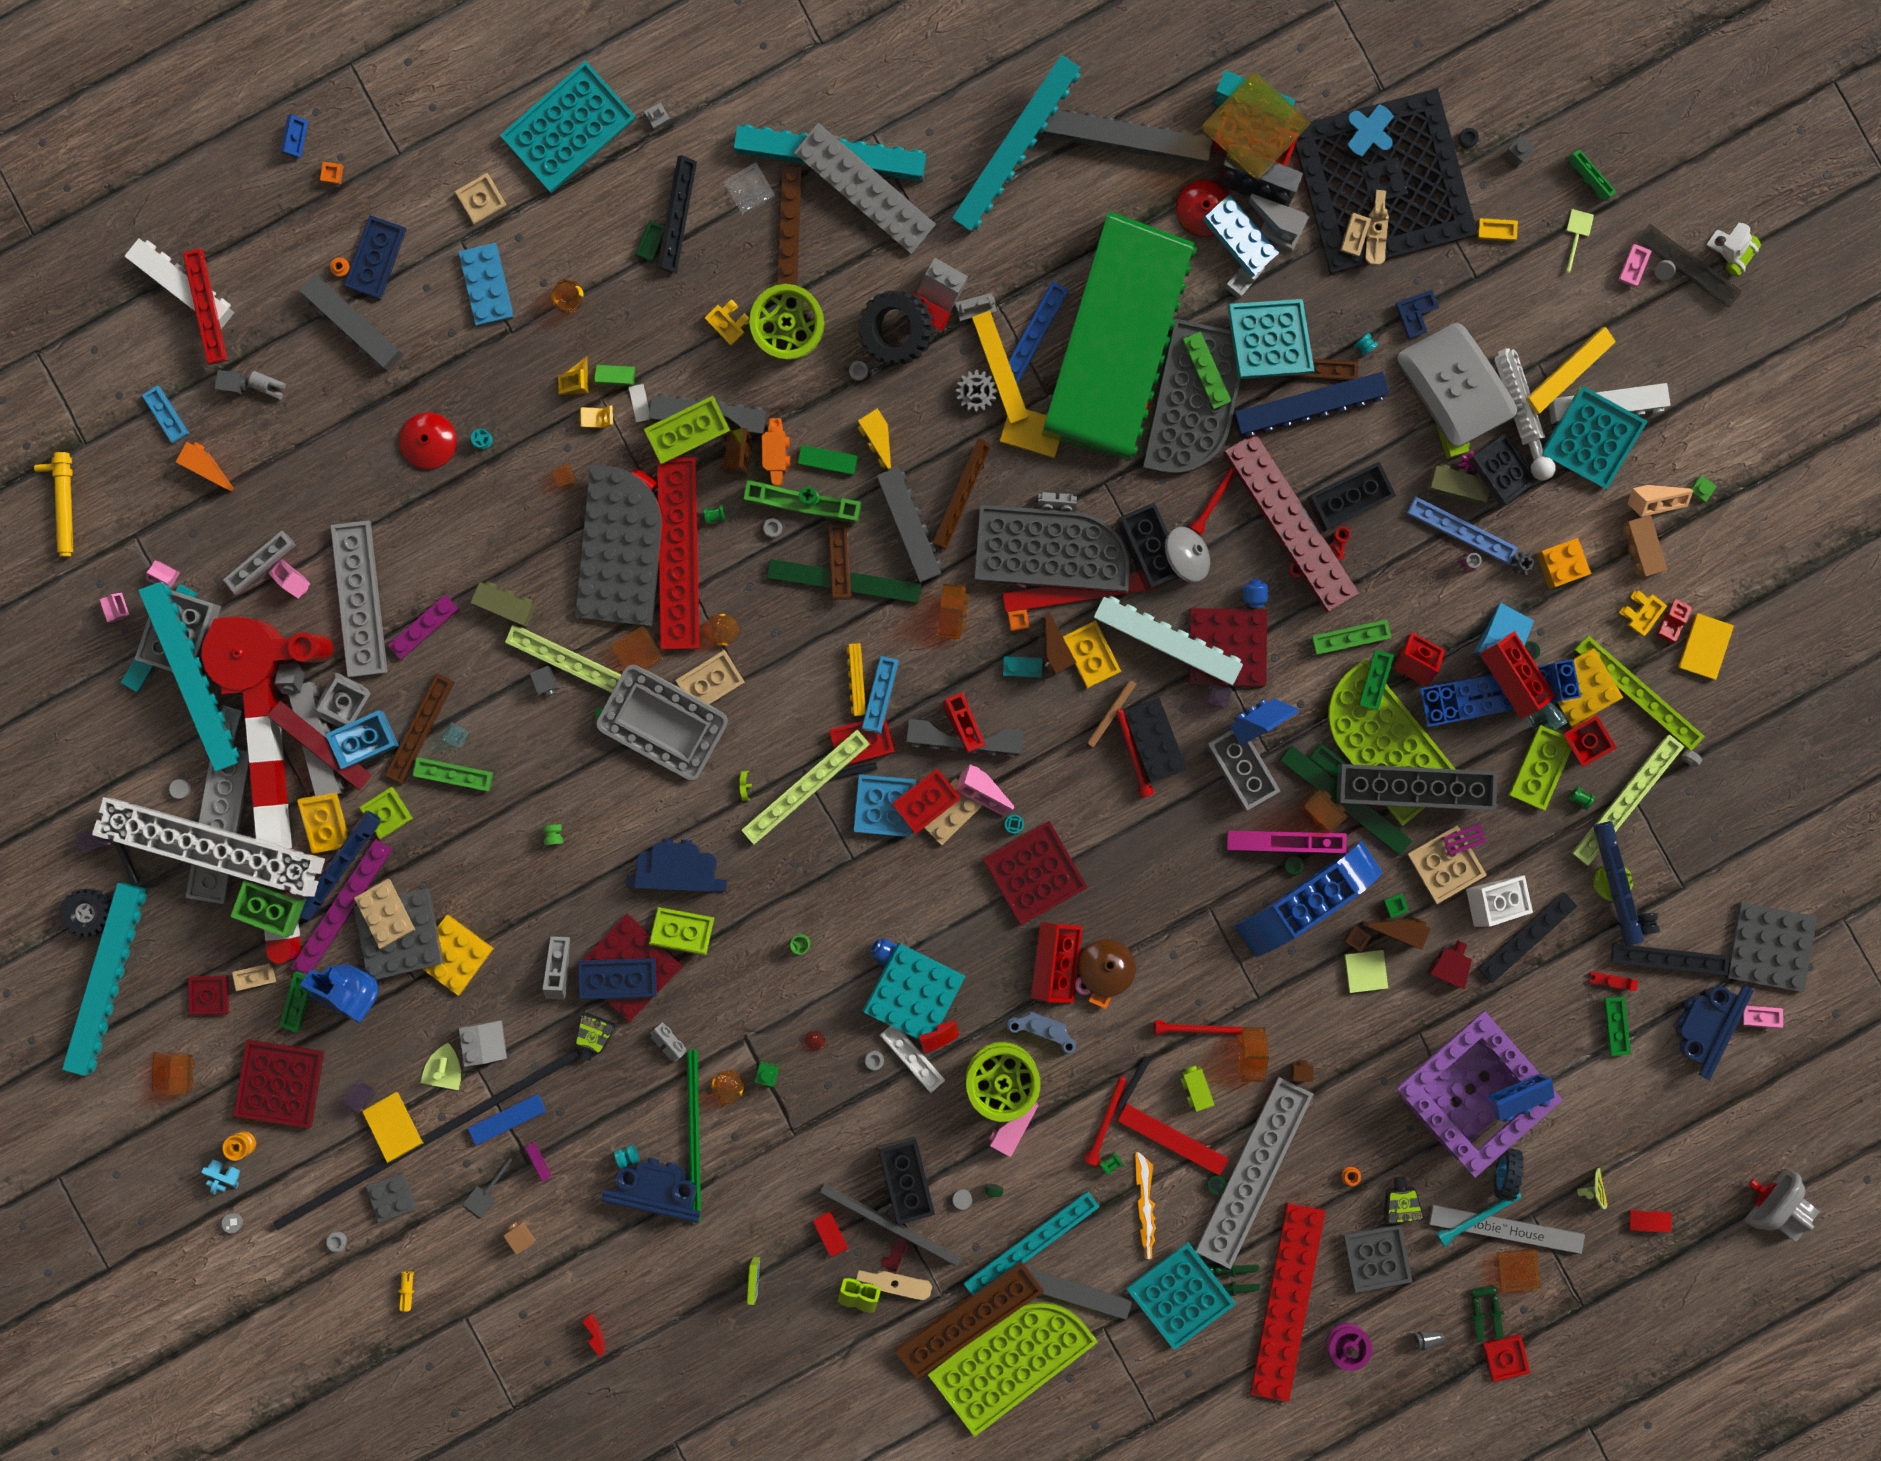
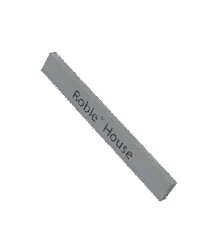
M1432 1204L1429 1224L1453 1229L1479 1213ZM1490 1216L1466 1230V1232L1582 1254L1585 1234L1495 1216Z

